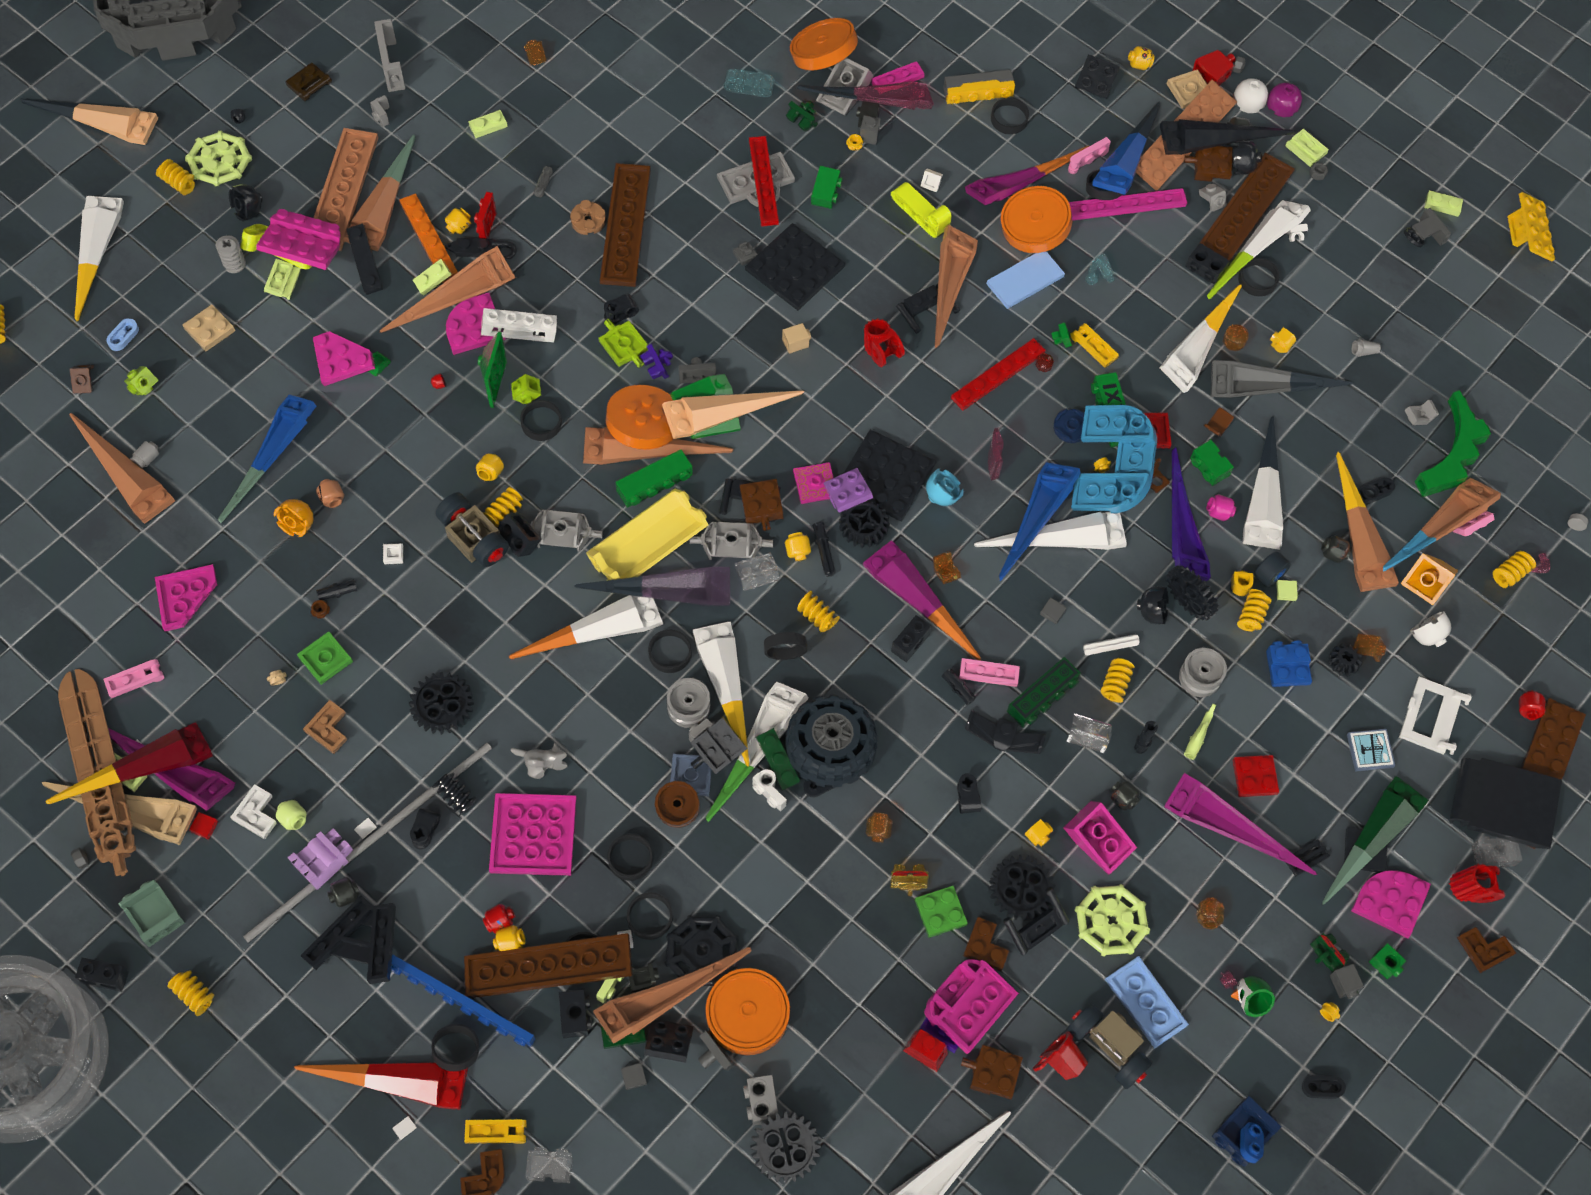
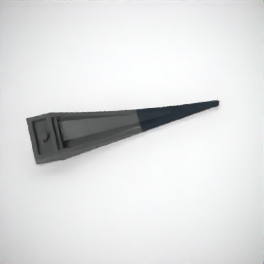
M1213 360L1211 364V397L1234 398L1353 384L1349 381L1288 372L1234 361Z

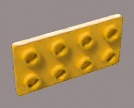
M1521 192L1519 193L1521 208L1507 216L1512 244L1518 247L1528 241L1529 250L1532 253L1552 262L1555 260V250L1552 246V235L1549 231V220L1545 211L1546 206L1543 201Z

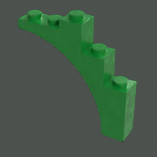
M1460 390L1453 392L1448 400L1455 423V438L1452 449L1442 462L1420 473L1415 480V484L1422 497L1458 487L1465 482L1468 475L1464 467L1474 464L1479 457V450L1476 445L1485 443L1491 435L1490 428L1485 424L1484 420L1475 419V414L1470 410L1467 400Z

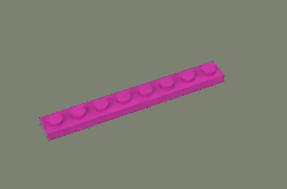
M1181 188L1124 195L1114 200L1091 199L1069 202L1073 221L1186 207L1187 200L1184 190Z

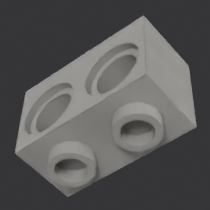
M768 1075L747 1079V1085L743 1086L745 1099L749 1098L750 1107H746L748 1120L753 1121V1126L760 1125L761 1120L767 1123L769 1122L767 1115L774 1119L775 1112H778L773 1077ZM761 1085L764 1087L765 1092L757 1095L753 1092V1088ZM761 1106L768 1109L767 1115H758L756 1112L757 1108Z

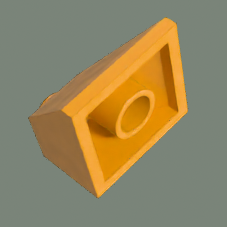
M1423 553L1401 584L1434 605L1458 570L1441 559Z

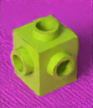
M140 366L138 369L131 370L124 382L128 385L126 388L133 395H147L153 390L152 386L159 380L147 367Z
M524 374L511 383L513 400L522 404H529L541 395L540 379Z

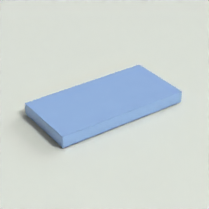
M1041 252L1031 255L987 280L986 284L1006 309H1009L1064 277L1065 273L1047 252Z
M1139 956L1105 978V981L1154 1049L1189 1025Z

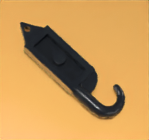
M457 238V240L445 245V248L455 253L456 257H479L497 246L498 248L511 249V253L504 256L505 259L513 258L517 252L516 246L510 241L483 238Z

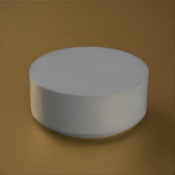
M1576 513L1570 515L1568 526L1574 530L1583 531L1587 528L1589 521L1586 516Z

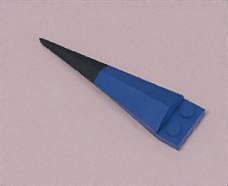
M1160 101L1157 102L1100 167V171L1093 180V186L1126 195L1132 186L1142 152L1160 107Z

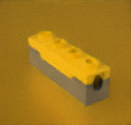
M1011 69L949 76L944 78L943 84L947 104L1013 97L1015 89Z

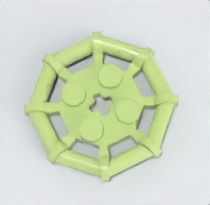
M218 130L217 133L195 139L194 146L189 154L185 156V161L188 162L194 179L202 180L215 186L242 178V173L246 166L252 161V155L248 152L245 139L224 133L222 130ZM218 140V143L209 146L206 145L208 143ZM224 140L229 141V142H232L233 144H232V145H228V143L225 142ZM200 148H202L201 155L196 156ZM240 149L242 155H236L235 151ZM218 157H222L221 161L215 159ZM201 163L203 167L198 169L196 164ZM235 163L236 165L237 163H240L237 169L234 168ZM207 173H208V174L213 173V174H214V177L209 176V175H206V174H207Z
M1122 884L1118 886L1091 887L1088 895L1079 906L1075 907L1080 933L1078 935L1079 938L1089 943L1104 957L1112 954H1133L1134 949L1146 934L1150 933L1145 910L1146 903L1129 892ZM1116 894L1115 899L1109 898L1107 900H1103L1102 895ZM1121 896H1123L1134 906L1129 908L1124 903H1122L1120 901ZM1095 899L1098 903L1093 911L1087 909ZM1138 912L1140 925L1134 924L1132 913ZM1085 916L1091 918L1092 928L1087 929ZM1114 916L1116 918L1117 924L1112 923L1110 925L1108 923L1109 919L1107 917ZM1131 930L1137 932L1129 942L1126 938ZM1095 933L1103 939V944L1095 939L1092 934ZM1118 940L1121 941L1122 945L1109 946V942Z

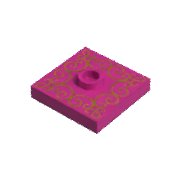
M830 462L793 469L801 504L830 499L823 484L833 479Z

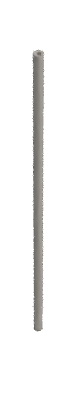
M486 743L448 774L454 772L452 780L489 752L492 747ZM439 787L429 788L356 846L346 857L348 863L435 795ZM311 883L245 934L243 936L244 939L249 943L312 893L315 887Z

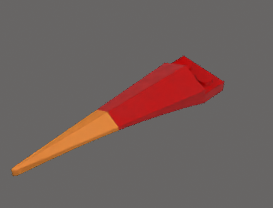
M436 1063L294 1066L299 1071L359 1085L439 1108L456 1110L461 1109L468 1068L462 1071H447Z

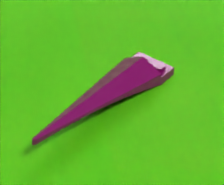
M108 728L111 740L128 754L146 746ZM197 765L154 773L190 803L194 802L206 811L233 790L235 786L233 781L221 773Z
M1186 773L1183 774L1164 806L1181 818L1252 847L1313 875H1317L1316 871L1209 787Z

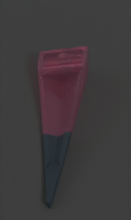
M912 81L860 87L798 85L797 87L798 90L913 110L916 107L932 109L934 104L927 85Z

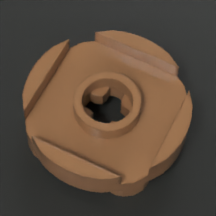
M589 200L581 201L571 211L570 220L573 229L583 235L600 232L606 222L605 210L597 203L590 202ZM591 216L592 219L585 220V217Z

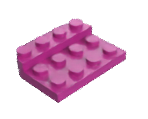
M279 209L270 218V225L256 244V250L326 270L340 248V227L337 224H331L302 214L288 212L285 209Z
M965 960L950 973L927 1002L924 1014L932 1026L937 1025L968 1054L1019 993L985 961Z

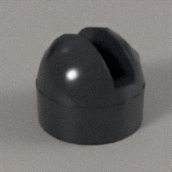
M234 109L230 112L234 123L240 124L245 120L244 110Z

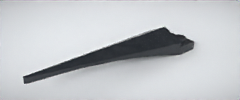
M1182 119L1178 121H1162L1160 123L1165 155H1182L1236 143L1237 140H1255L1292 135L1296 132V130Z

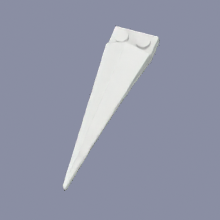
M1097 512L1045 525L1029 546L1109 550L1126 547L1127 543L1120 513ZM1018 532L976 542L974 546H1013Z
M1006 1111L893 1190L889 1195H944L962 1170L1009 1117L1011 1112Z

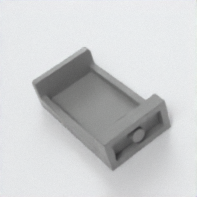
M392 20L375 21V30L388 92L404 90L405 84L400 62L390 63L387 50L388 45L396 44Z

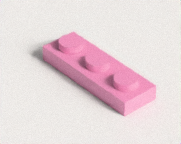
M962 658L959 678L1017 687L1020 666Z

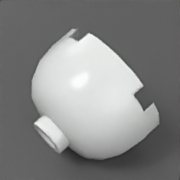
M1249 78L1242 81L1236 87L1233 98L1237 101L1236 104L1240 107L1241 111L1257 113L1266 105L1268 90L1262 81Z
M1443 611L1425 619L1420 628L1417 624L1410 632L1422 645L1431 646L1435 644L1436 647H1439L1447 642L1445 638L1451 632V622Z

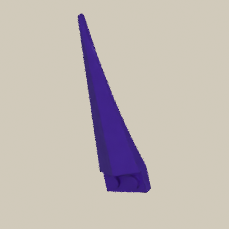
M1175 447L1172 449V558L1175 560V567L1177 565L1179 567L1183 565L1184 568L1188 567L1190 572L1194 570L1196 576L1200 575L1201 580L1207 581L1211 579L1210 562L1193 519Z

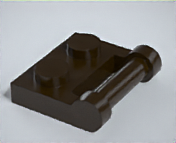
M311 62L285 82L303 101H307L310 98L309 96L324 85H329L332 80L328 74L322 72Z

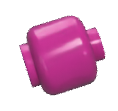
M1220 494L1211 497L1206 506L1209 516L1221 521L1228 520L1236 512L1233 499Z

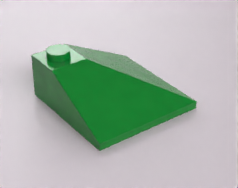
M498 332L485 346L482 355L478 357V365L481 369L491 408H494L507 364L502 332Z
M720 374L708 376L673 391L670 395L672 400H679L685 397L733 395V390L726 375ZM734 418L696 433L691 438L695 439L740 431L739 418Z

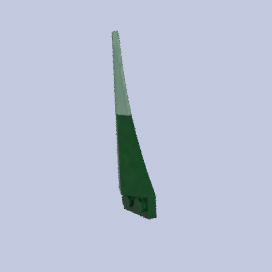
M1395 776L1379 798L1361 834L1322 901V905L1328 902L1420 813L1429 800Z

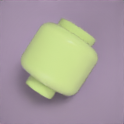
M288 800L278 806L276 819L285 829L298 830L305 824L307 813L297 801Z

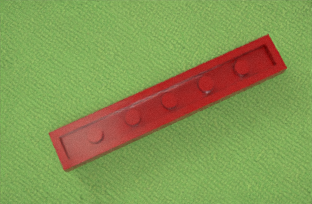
M766 136L749 137L761 226L779 225Z
M1033 338L952 394L951 399L964 411L1045 354L1046 350Z

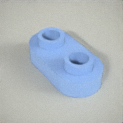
M129 318L122 320L107 336L106 341L111 350L120 351L124 349L137 335L139 327L136 321Z

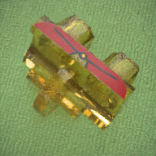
M895 864L891 872L890 886L891 888L907 890V895L912 896L913 890L927 888L928 871H925L924 865L913 866V871H905L903 864Z

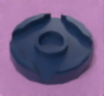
M1065 409L1057 414L1053 429L1059 439L1067 443L1082 441L1084 412L1078 409Z

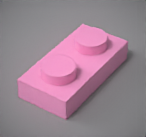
M1485 511L1453 530V532L1462 536H1469L1474 531L1487 526L1488 523L1495 520L1494 515L1491 512Z

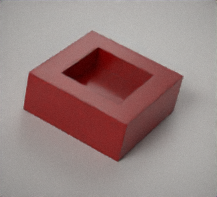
M198 812L189 831L209 840L218 824V820Z

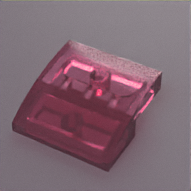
M994 428L988 453V470L991 480L999 478L1003 463L1001 453L1004 442L998 428Z

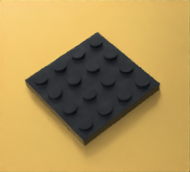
M792 223L745 266V271L799 311L845 267V262Z
M870 429L844 473L858 468L873 495V498L869 499L868 503L874 500L875 506L881 504V509L886 510V515L902 522L936 461Z

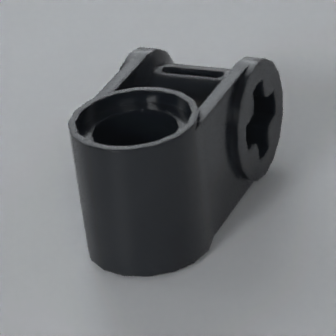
M624 294L604 304V319H610L615 324L638 314L639 307L631 294Z
M963 774L957 784L960 814L981 812L977 780L972 774ZM964 782H967V784L970 785V787L967 788V786H966V784H964Z
M424 808L418 810L410 831V838L415 848L425 849L429 846L440 822V813Z

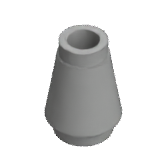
M1358 339L1353 341L1351 349L1354 355L1360 357L1378 354L1381 347L1379 343Z

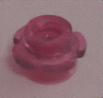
M1229 970L1225 973L1221 972L1222 977L1219 980L1225 989L1230 988L1234 990L1233 987L1237 986L1238 983Z

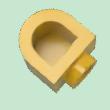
M1284 327L1279 333L1276 331L1270 338L1272 341L1271 346L1280 353H1287L1296 342L1295 336Z
M1234 571L1231 578V589L1234 594L1245 596L1253 585V573Z
M1040 819L1025 833V836L1035 847L1038 845L1042 847L1050 840L1049 835L1053 832V828L1047 822H1043Z

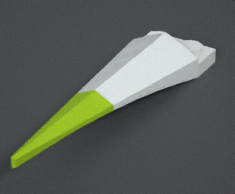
M1282 200L1275 209L1270 210L1208 293V299H1211L1256 255L1300 224L1311 211L1309 206Z

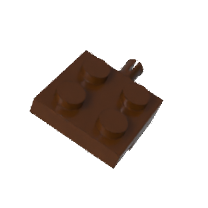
M1217 146L1195 151V157L1185 155L1184 163H1194V180L1212 182L1213 178L1230 180L1232 176V147Z
M777 479L740 485L746 523L762 522L763 530L766 531V525L767 530L771 529L769 521L783 519Z
M982 1045L975 1061L964 1057L962 1059L961 1066L973 1069V1077L969 1089L988 1095L995 1094L1011 1100L1023 1057Z

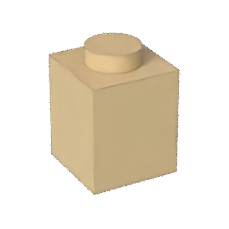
M803 323L783 329L782 340L788 353L809 347L811 334L808 329H805Z

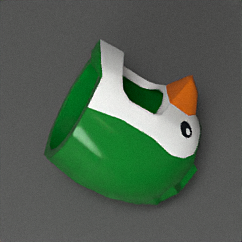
M1256 976L1241 979L1237 989L1231 994L1232 998L1240 1001L1245 1014L1251 1017H1260L1267 1014L1275 1002V995L1270 985L1264 979Z

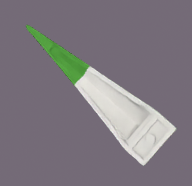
M779 682L773 685L764 698L758 716L747 738L749 766H746L743 756L740 754L726 783L706 816L708 822L764 757L755 737L774 728L778 738H780L787 730L792 715L808 700L806 693Z

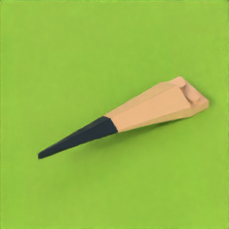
M20 99L23 104L65 116L127 142L146 145L158 120L156 113L140 111L138 108Z

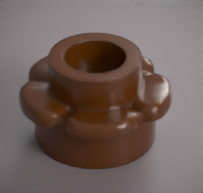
M317 600L311 606L312 616L318 619L324 618L330 612V607L323 600Z

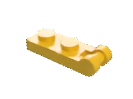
M1085 323L1079 327L1078 331L1075 330L1070 334L1072 340L1078 342L1104 368L1119 357V354Z
M522 1119L465 1120L464 1142L465 1144L526 1143L524 1128H526L527 1121ZM509 1128H516L515 1135H509Z

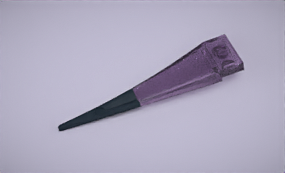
M705 567L648 576L576 584L574 587L703 606H730V567Z

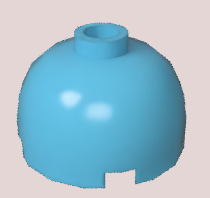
M937 469L930 475L926 483L929 500L940 506L954 504L963 496L964 491L959 488L961 484L959 480L947 470L942 472L940 469Z

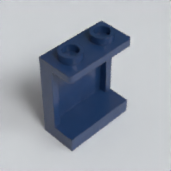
M1250 1096L1237 1107L1212 1135L1215 1139V1144L1222 1150L1226 1149L1231 1154V1159L1243 1167L1250 1162L1246 1161L1240 1152L1241 1129L1248 1122L1259 1125L1264 1133L1265 1145L1282 1127Z

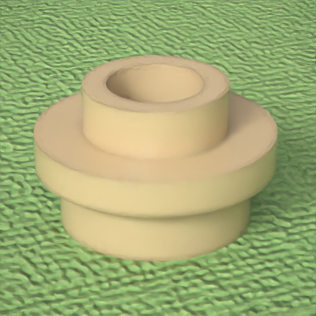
M281 670L273 671L267 677V681L270 682L271 686L285 683L287 674L282 673Z

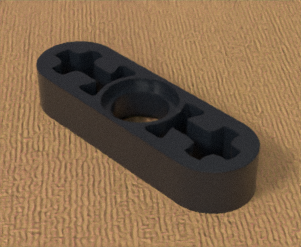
M1384 477L1357 489L1364 504L1368 505L1389 496L1395 489V483L1392 479ZM1383 485L1389 487L1388 489H1387L1386 487H1385V488H1382V489L1380 490V492H1379V489H1380ZM1371 490L1375 496L1368 497L1365 491Z

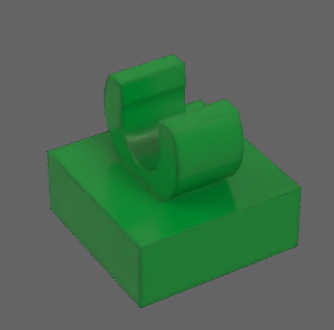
M1058 324L1060 331L1051 333L1055 345L1063 342L1065 348L1072 346L1066 324Z

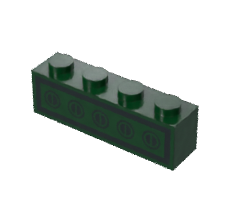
M1063 657L1012 701L1008 706L1007 713L1022 728L1027 724L1032 725L1038 719L1037 715L1041 712L1046 713L1051 708L1052 702L1061 700L1068 688L1073 689L1079 683L1078 679L1081 672Z

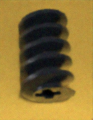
M453 772L442 776L432 788L439 787L437 793H444L443 800L450 798L449 806L456 804L453 811L461 810L460 817L474 804L476 796L469 798L471 791L463 792L465 784L458 787L460 779L453 781Z

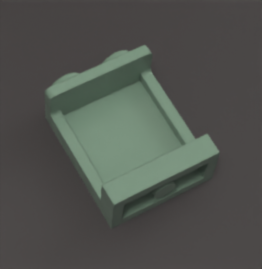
M156 880L145 882L139 890L127 894L118 903L138 931L142 941L148 947H151L185 924Z

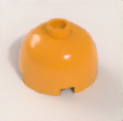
M288 499L281 503L274 511V517L277 515L278 518L276 522L278 526L291 536H294L295 533L302 537L313 524V512L309 505L301 500Z

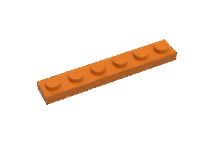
M416 193L400 199V204L432 264L442 259L452 273L451 276L442 282L445 283L458 273Z

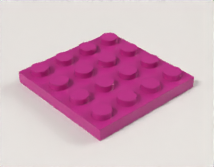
M495 793L489 873L571 876L576 796Z

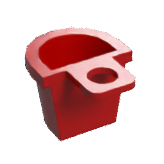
M1067 1031L1045 1049L1039 1056L1041 1059L1033 1067V1070L1035 1072L1039 1071L1048 1063L1065 1080L1078 1077L1087 1066L1088 1061L1073 1041L1074 1035Z

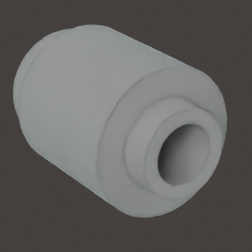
M145 441L132 454L131 461L142 469L147 467L159 455L157 451L159 449L158 446L152 441L149 443Z

